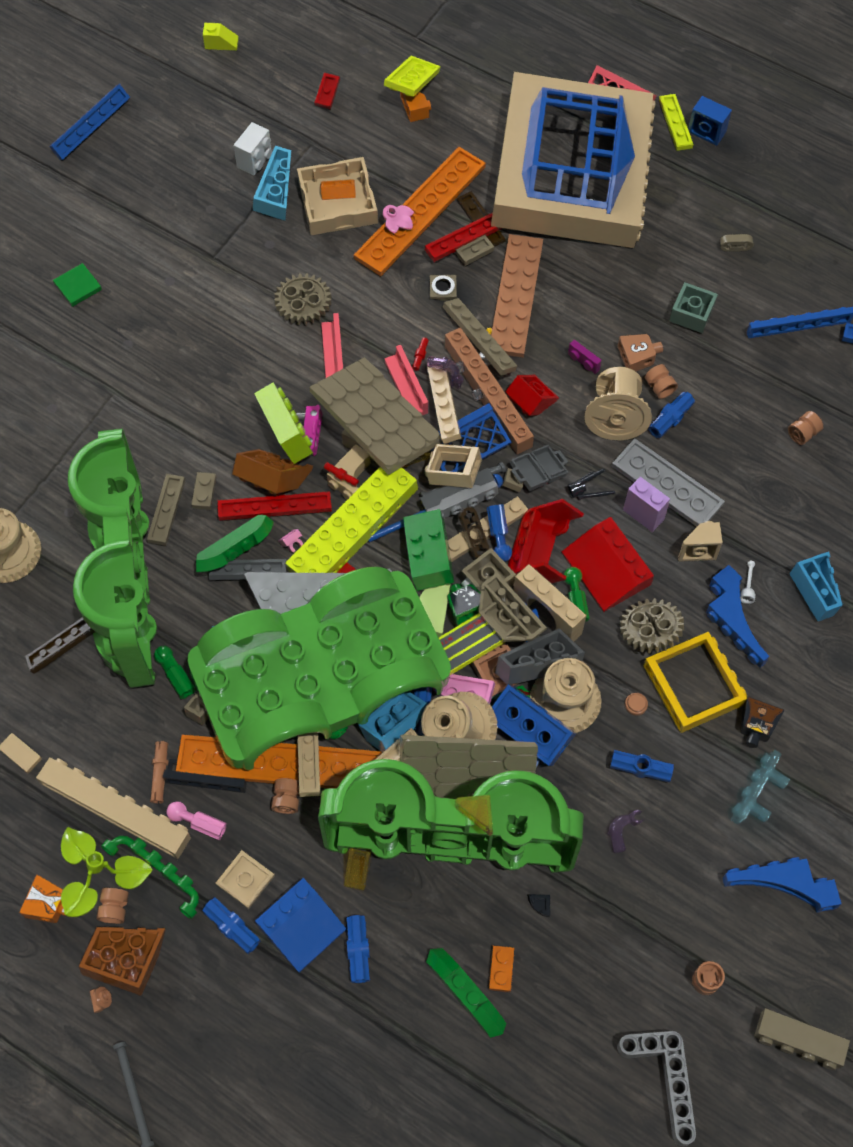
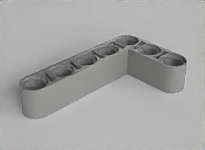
M675 1031L623 1036L617 1045L618 1053L622 1057L662 1056L672 1136L677 1145L688 1146L695 1140L696 1130L681 1035ZM673 1038L677 1043V1047L670 1048L666 1043V1039ZM645 1040H652L655 1044V1049H647L644 1044ZM623 1042H631L634 1047L633 1051L627 1052L623 1048ZM671 1060L679 1063V1071H674L670 1068L669 1062ZM673 1083L681 1084L683 1087L682 1094H677L673 1091ZM677 1106L685 1108V1117H680L676 1114ZM680 1129H685L689 1132L688 1141L680 1138Z

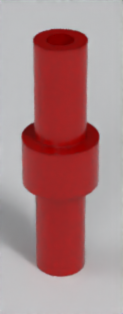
M422 338L419 348L416 349L415 361L412 369L415 371L419 370L422 360L425 359L426 348L429 342L427 338Z
M328 462L324 465V469L334 474L335 478L341 481L344 480L355 487L359 483V480L347 474L346 470L337 468Z

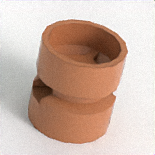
M663 364L653 367L645 375L646 381L650 387H653V391L659 399L670 396L678 388L677 382L672 376H669V371Z
M808 411L799 418V421L793 422L788 427V433L793 441L799 445H804L812 439V436L817 435L823 430V422L816 413Z
M287 778L276 779L274 785L276 796L272 799L271 809L282 814L297 813L299 799L297 797L300 796L299 781Z
M103 888L100 895L102 905L98 907L96 919L110 924L124 923L126 910L123 907L127 905L129 893L117 888Z
M707 961L702 963L692 977V984L695 990L702 995L714 994L725 980L724 971L715 962Z

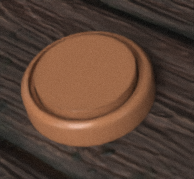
M632 693L626 698L625 708L630 714L638 716L647 710L648 701L644 695Z

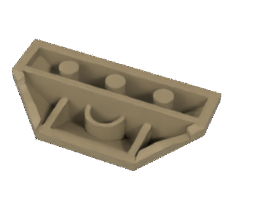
M495 573L482 583L479 614L503 642L532 641L547 630V627L498 573Z

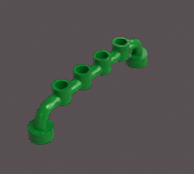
M118 836L111 841L105 840L101 847L110 856L113 857L119 851L118 845L125 844L132 852L141 856L151 867L156 868L166 879L176 884L181 891L186 892L191 898L190 903L184 902L179 910L192 920L197 914L195 908L199 903L198 892L192 887L194 882L187 875H184L182 878L176 874L178 869L170 862L164 865L160 861L162 856L157 851L153 850L149 853L144 848L147 845L140 838L134 841L128 836Z

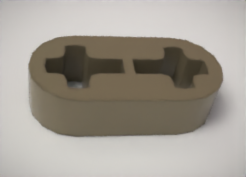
M748 234L725 235L720 239L723 251H748L754 246L753 237Z

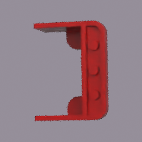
M564 499L528 509L521 520L512 556L508 564L510 569L517 575L529 564L550 583L566 580L565 575L548 565L556 536L566 533L569 529L570 520L581 518L584 516V513Z

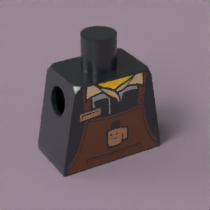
M747 697L743 706L740 733L748 736L746 745L751 748H757L759 741L767 742L783 715L784 709Z

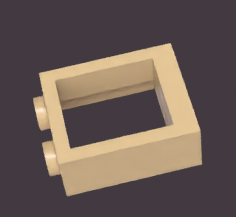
M436 444L434 451L430 454L429 465L425 468V476L428 477L429 484L473 488L482 462L479 447ZM443 460L466 462L463 473L439 470Z

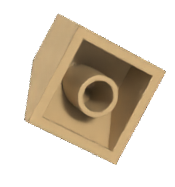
M706 521L700 523L683 541L678 561L716 560L723 543L720 522Z

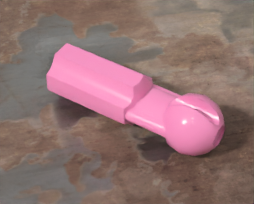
M173 802L167 807V816L172 821L185 820L190 822L192 829L217 840H220L225 833L226 822L200 811L195 814L188 812L185 805L181 802Z

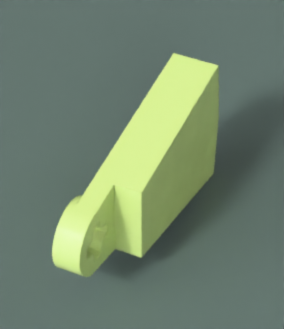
M450 584L424 589L420 596L422 605L438 638L443 635L448 605L447 595L449 594Z

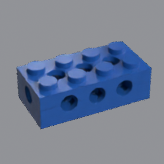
M508 684L492 706L497 718V727L516 741L535 742L538 746L537 757L548 766L555 764L577 734L513 685ZM514 708L518 710L516 718H513L511 715ZM530 720L534 722L532 730L527 728V723ZM545 732L550 734V740L547 743L543 740Z

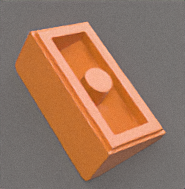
M355 180L322 181V199L355 198Z

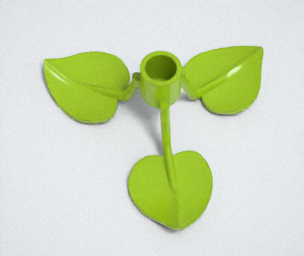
M67 827L61 841L62 856L65 861L72 865L78 864L82 860L86 862L88 876L85 886L80 882H73L63 889L61 903L67 917H79L87 914L95 907L98 899L97 891L88 887L92 874L100 873L104 867L112 874H116L115 882L123 889H134L140 886L151 874V866L139 858L123 856L116 860V870L108 865L107 861H104L103 855L95 851L96 843L91 835Z

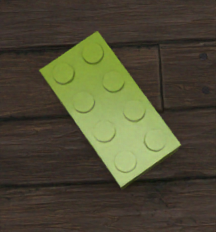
M271 383L254 393L280 445L293 464L311 455L313 452L310 446L313 444L305 434L306 431L301 422L298 423L299 417L292 410L293 406L289 399L285 398L286 395L282 388L277 389L275 384Z

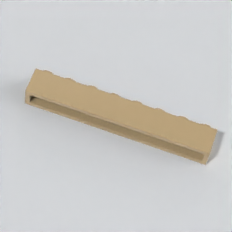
M49 758L37 775L36 779L41 785L176 859H179L191 839L188 829L183 825L177 824L176 826L170 823L171 820L162 814L160 816L153 814V810L148 806L143 805L141 807L135 804L136 801L127 795L125 797L118 795L119 792L113 787L108 786L106 788L101 785L102 783L98 779L85 777L84 772L75 767L72 770L67 767L68 764L59 758L57 760Z

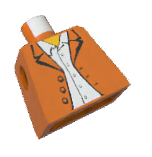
M36 875L19 913L28 919L57 923L61 914L66 916L61 903L63 889Z

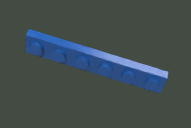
M120 84L116 85L49 147L60 160L64 159L123 105L130 96Z
M841 307L835 310H823L815 313L808 312L802 315H790L764 321L756 320L749 324L747 336L749 339L851 323L853 307Z

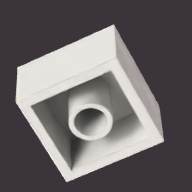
M252 122L233 145L237 168L253 176L258 170H261L263 163L272 154L269 130Z

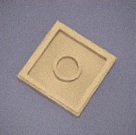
M241 850L218 879L216 885L249 909L275 875Z

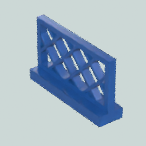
M490 403L458 420L460 433H465V435H461V438L464 439L462 446H465L466 439L475 441V447H478L479 443L489 445L487 452L480 453L482 459L511 444V440L496 417ZM493 418L495 422L494 430L485 428V421ZM472 428L479 429L478 438L469 437V430ZM482 431L492 433L490 442L480 439ZM495 434L503 435L506 440L501 444L493 443ZM442 441L441 444H443V445H452V442H449V444H444L443 441ZM446 461L441 464L440 468L442 471H447L445 469ZM451 461L456 463V467L450 472L463 471L466 462Z

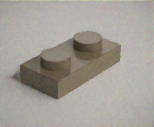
M483 235L456 249V255L466 266L493 252L494 246Z
M197 472L191 504L192 508L211 510L216 474Z

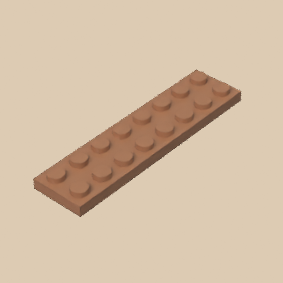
M509 234L491 336L508 356L524 358L543 245L542 238Z

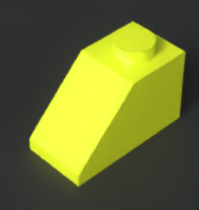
M204 23L203 40L205 49L237 51L238 35L221 23Z

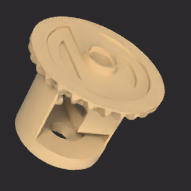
M612 367L603 371L596 381V391L599 397H595L594 401H590L585 411L587 427L594 434L610 440H628L641 435L649 428L652 421V413L648 403L639 398L642 392V379L640 375L626 367Z
M0 508V583H8L25 577L35 568L41 555V543L37 533L26 523L23 524L18 521L17 517L9 510Z
M564 658L554 662L546 671L545 677L538 678L535 681L530 693V699L576 733L592 725L598 717L601 708V695L595 683L594 674L588 665L578 659Z
M460 691L432 700L423 711L421 727L425 736L495 740L497 735V718L492 706L483 697L475 693Z

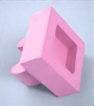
M298 529L292 530L278 540L282 547L288 546L290 552H295L293 548L294 542L299 547L303 545V542L298 539L302 536Z

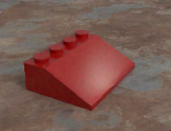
M612 517L592 527L561 552L571 567H577L581 570L582 583L603 612L651 586L654 578L653 573Z

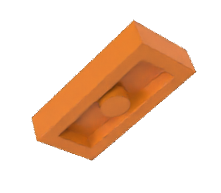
M493 946L489 990L511 992L514 948Z

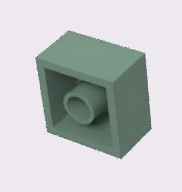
M684 282L673 306L669 321L703 333L715 306L718 294Z

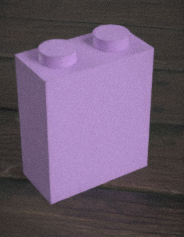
M639 477L628 489L623 511L653 532L664 521L670 498L642 477Z

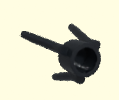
M603 468L597 472L592 471L577 481L568 484V490L572 498L578 497V500L588 497L615 494L614 490L584 494L587 491L585 482L605 472V469Z

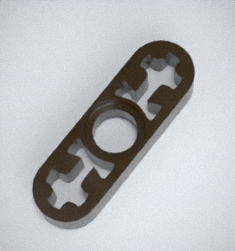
M467 507L460 510L458 517L472 557L477 559L481 556L477 554L479 547L484 549L485 552L490 548L477 511L472 507ZM467 513L472 514L470 521L464 518ZM470 522H471V523H474V522H475V524H476V525L467 527V525L470 524ZM473 528L479 532L477 539H472L470 536V531ZM482 541V543H479V546L473 544L475 542Z

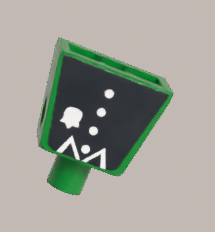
M460 584L452 585L450 588L451 593L447 595L448 603L455 623L459 626L479 614L481 592L471 584L465 587H461Z

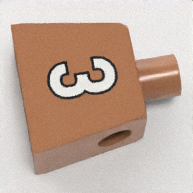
M647 334L619 337L618 349L625 367L636 372L653 365L656 354L663 352V345L661 342L652 343Z

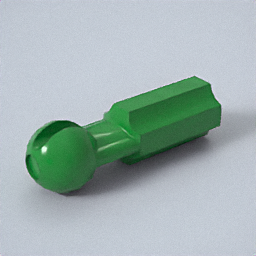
M569 567L564 573L566 576L565 582L571 588V592L568 593V599L586 614V622L589 620L585 592L580 590L579 587L582 572L577 567Z
M168 646L158 647L154 652L155 661L161 664L179 697L186 699L195 692V687L181 665L173 657L172 649Z

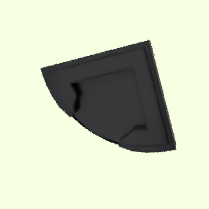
M529 894L532 908L538 914L550 917V895Z

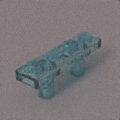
M773 750L769 754L765 753L761 758L760 763L762 765L760 769H756L752 774L751 780L753 781L751 785L743 790L741 803L738 802L732 810L734 815L731 821L737 825L745 821L749 813L763 822H766L772 812L756 803V799L767 780H770L782 789L789 783V778L775 770V765L781 756L780 752Z

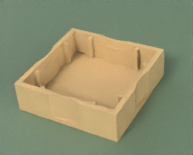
M364 157L343 160L328 165H315L297 169L298 183L311 235L378 223V210L373 191L369 186V177ZM355 180V198L322 199V181Z

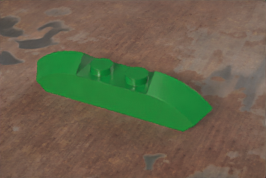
M257 515L197 554L196 572H208L218 569L233 561L245 551L250 550L254 545L266 538L273 527L274 521L266 515Z
M443 948L430 949L426 963L490 1038L502 1035L507 1023L488 998Z

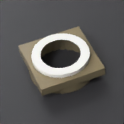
M430 275V299L447 301L457 298L456 275ZM447 281L451 283V287L447 291H439L435 283Z

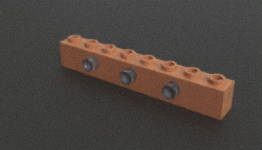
M461 327L445 334V348L455 361L454 369L457 374L463 373L473 388L471 393L474 400H481L484 406L490 403L496 417L511 440L510 446L516 455L532 448L534 435ZM490 418V423L494 428L495 422L493 418Z

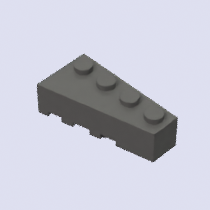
M559 628L500 655L495 673L507 685L543 678L548 668L554 662L564 658L578 659L583 662L585 652Z

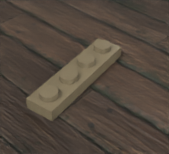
M166 474L147 537L148 543L167 546L185 484V477Z

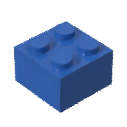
M702 96L692 110L688 128L689 133L717 146L727 131L732 109Z

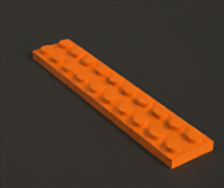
M458 147L402 204L414 211V214L410 217L413 228L411 230L398 228V231L393 234L387 229L385 222L354 254V259L379 276H382L486 167V163Z
M182 735L176 771L275 784V780L280 778L299 781L298 744L278 743L267 749L255 760L252 770H245L244 768L232 767L227 762L216 737ZM319 746L320 788H338L348 773L366 762L375 760L382 752Z

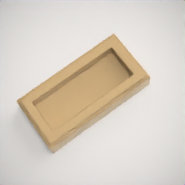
M13 733L0 745V751L27 774L42 760L36 752Z

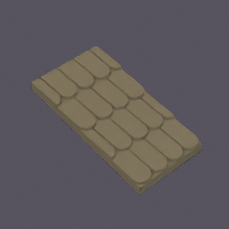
M365 357L310 386V393L388 475L435 448L436 444L442 443L439 432L423 418V415L400 395V392Z
M400 735V761L418 770L429 782L436 797L468 800L472 798L482 783L499 773L527 771L536 774L538 746L535 742Z

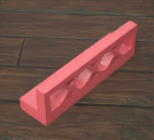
M598 65L588 82L595 84L593 82L597 74L603 76L604 83L599 85L608 86V84L616 82L618 88H621L620 85H622L623 89L651 93ZM653 94V101H655L657 95Z
M333 313L334 322H322L326 378L343 369L339 313Z
M398 345L396 346V355L384 358L387 369L400 395L422 415L428 414V400L402 346Z

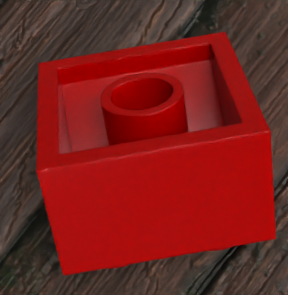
M517 375L506 390L510 400L518 404L528 416L541 414L559 399L536 375Z

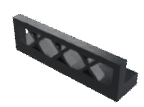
M169 759L168 768L163 773V779L168 784L245 793L247 787L245 779L172 771L173 765H177V759Z

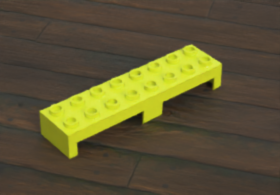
M379 467L285 562L288 572L337 573L418 490L417 479L402 467L389 475Z

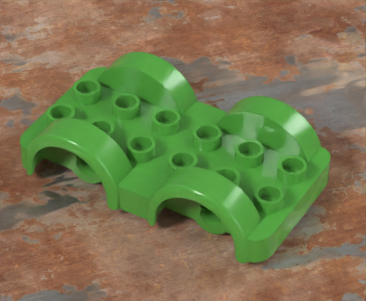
M124 430L98 431V438L89 442L76 454L68 472L70 493L77 509L88 520V535L94 551L84 559L76 572L73 583V595L82 618L95 631L93 633L95 645L105 664L115 673L124 676L130 688L155 685L156 674L152 668L150 641L156 635L157 625L154 618L148 614V605L150 604L148 567L144 560L143 536L148 531L150 523L148 516L141 511V503L143 502L141 482Z
M366 567L343 574L319 589L308 604L282 614L271 609H256L225 619L208 630L201 637L197 646L192 648L188 654V664L192 679L223 755L232 767L244 768L245 770H252L255 760L267 749L291 737L319 732L324 734L325 739H329L332 736V732L355 723L366 724L369 716L376 708L404 692L421 687H433L437 695L442 693L443 688L447 686L451 672L448 656L411 580L403 572H390L382 567Z
M379 759L366 762L353 769L342 780L338 788L323 790L318 820L324 847L341 854H346L349 848L368 849L382 859H392L401 852L425 854L428 862L442 861L469 865L472 859L497 861L501 867L508 870H518L526 864L549 865V870L552 873L571 871L575 866L583 841L584 815L580 811L569 809L560 791L547 779L535 773L527 771L499 773L482 783L471 799L459 800L434 796L429 782L414 767L397 760ZM393 834V836L390 839L386 840L380 837V835L390 836ZM507 845L513 848H520L516 851H512L508 849Z

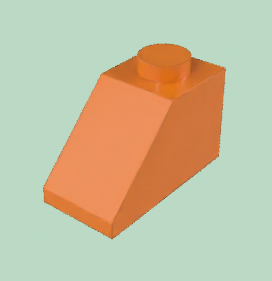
M400 92V97L410 122L429 118L431 104L429 100H426L423 93L418 92L413 97L406 96Z

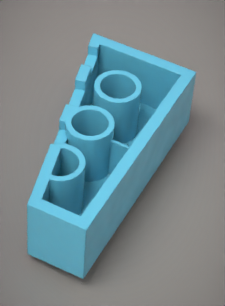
M279 146L274 147L253 198V211L285 221L291 150Z

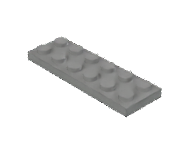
M635 438L612 463L614 469L631 481L635 482L639 477H642L669 497L668 507L696 527L700 523L710 521L724 505V500Z

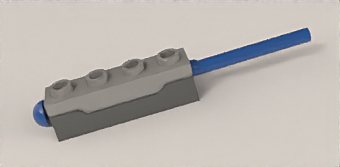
M489 468L481 470L477 473L473 488L445 486L420 497L423 510L415 514L440 509L443 519L450 515H457L463 508L475 507L481 501L493 499L498 494V488L503 484V478L499 474H493L492 476ZM402 519L378 530L368 542L370 543L403 528L404 520Z

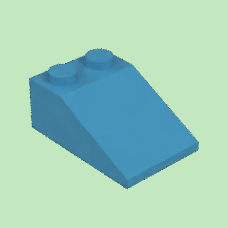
M407 691L386 701L369 716L366 724L358 725L366 741L381 752H384L400 738V735H404L411 728L415 729L428 704Z

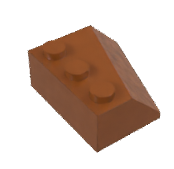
M257 449L237 453L232 474L239 477L241 481L251 482L255 487L265 488L269 493L278 495L281 492L298 489L312 471L313 465L306 464L301 466L297 463L293 464L291 459H280V455Z
M97 927L79 965L81 974L142 996L159 957L165 928L146 930V928Z

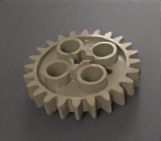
M299 273L297 278L292 275L291 280L286 278V283L280 282L281 287H277V292L274 293L276 310L279 311L280 316L284 315L285 320L290 318L291 323L295 320L298 325H300L301 321H304L305 325H307L309 320L314 323L315 318L320 321V315L326 316V311L330 310L329 305H331L332 299L330 288L326 286V282L321 281V278L315 280V275H312L311 278L308 276V273H306L305 277H302L301 273Z
M654 598L652 602L646 599L644 604L638 601V606L632 604V610L626 609V615H622V621H620L623 640H627L628 646L633 644L634 650L640 647L641 652L648 649V653H651L652 649H655L659 653V648L666 651L667 645L674 647L673 641L679 642V637L683 636L684 618L681 616V611H677V606L671 607V602L664 604L663 599L659 603H656V598Z

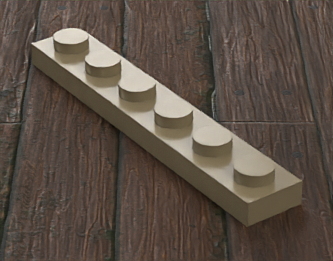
M459 298L444 302L443 308L461 327L463 332L500 375L516 371L517 365Z

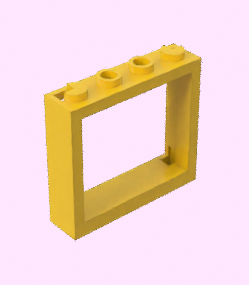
M709 632L648 657L644 663L645 670L680 733L743 706L747 700L745 689L738 684L735 672L730 670L727 665L726 656L719 651L716 639L711 637ZM704 644L734 698L687 718L658 664Z

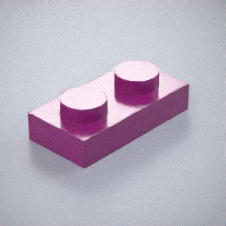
M576 340L569 344L568 354L573 360H577L585 369L592 371L594 374L600 370L602 360Z

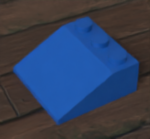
M304 878L255 920L257 927L298 973L347 930Z

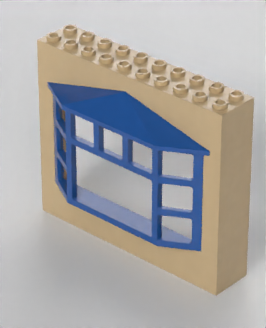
M514 72L491 226L634 248L636 241L639 242L644 225L642 217H644L645 206H643V203H645L647 193H644V190H646L648 179L645 176H648L649 172L647 163L650 160V153L648 150H650L652 142L649 137L652 136L653 126L650 124L654 120V113L652 111L655 108L653 93ZM546 105L591 112L584 169L538 161ZM596 114L617 116L615 130L596 127ZM594 134L614 137L613 151L593 148ZM591 157L612 158L611 172L591 170ZM537 169L558 172L554 194L534 191ZM563 173L583 176L580 198L560 195ZM589 177L609 180L606 202L586 199Z

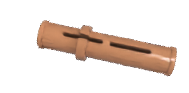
M157 741L155 742V758L152 760L154 769L150 802L158 804L159 801L161 804L164 802L165 781L163 773L169 762L167 760L168 742L161 741L160 744Z

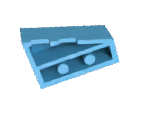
M829 552L797 562L789 573L818 622L834 616L842 607L837 583L835 584L833 577L834 569L829 561Z

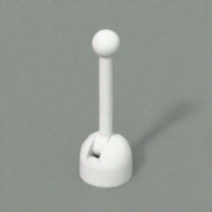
M752 560L747 563L749 567L747 587L740 592V600L745 604L755 602V591L750 588L752 570L755 566V562Z

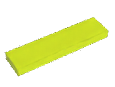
M676 94L659 96V103L676 151L693 148L694 144Z

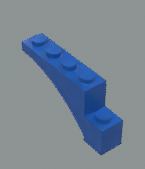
M728 565L711 580L709 586L712 592L720 597L709 604L706 614L710 621L716 623L721 628L725 636H729L734 641L735 646L739 650L745 652L751 663L761 668L766 664L769 655L759 645L746 622L740 600L742 577Z
M800 857L791 858L786 863L773 861L764 867L752 865L747 867V870L742 871L739 868L731 869L723 877L724 887L754 885L783 891L808 903L816 909V913L837 909L842 904L835 880L820 878L815 880L814 883L808 860H800Z

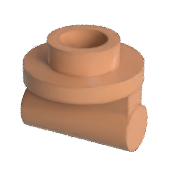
M99 987L90 991L94 1013L101 1012L111 1005V994L105 987Z

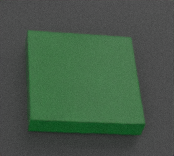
M83 263L53 280L55 286L72 307L102 290L101 285Z

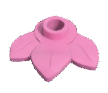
M387 205L383 209L382 213L386 220V227L393 234L398 231V228L408 230L413 228L410 217L414 214V211L411 208L403 205L398 207Z

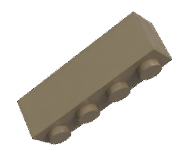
M766 1008L761 1012L754 1035L764 1045L772 1046L774 1044L781 1047L780 1050L785 1053L793 1054L795 1052L802 1055V1059L809 1062L816 1060L823 1063V1067L830 1070H836L844 1066L850 1040Z

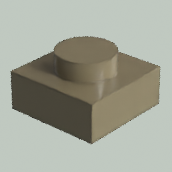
M508 468L502 486L520 492L523 482L519 483L511 472L512 469Z

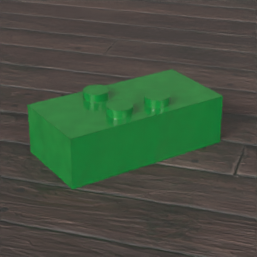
M436 509L403 517L411 576L416 590L419 591L454 583L446 527L441 510Z

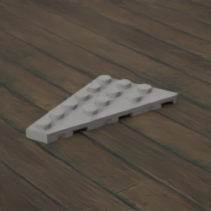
M247 572L243 575L260 609H271L282 614L308 604L319 589L346 573Z

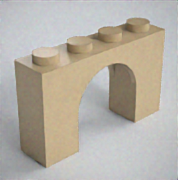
M355 444L335 467L346 470L347 474L357 479L370 465V455ZM327 473L328 485L333 490L341 492L346 500L359 489L357 486L355 487L344 480L341 481L335 478L334 474Z
M528 564L515 576L514 592L528 607L535 600L540 602L555 619V630L560 628L572 641H575L582 634L586 614L531 565Z

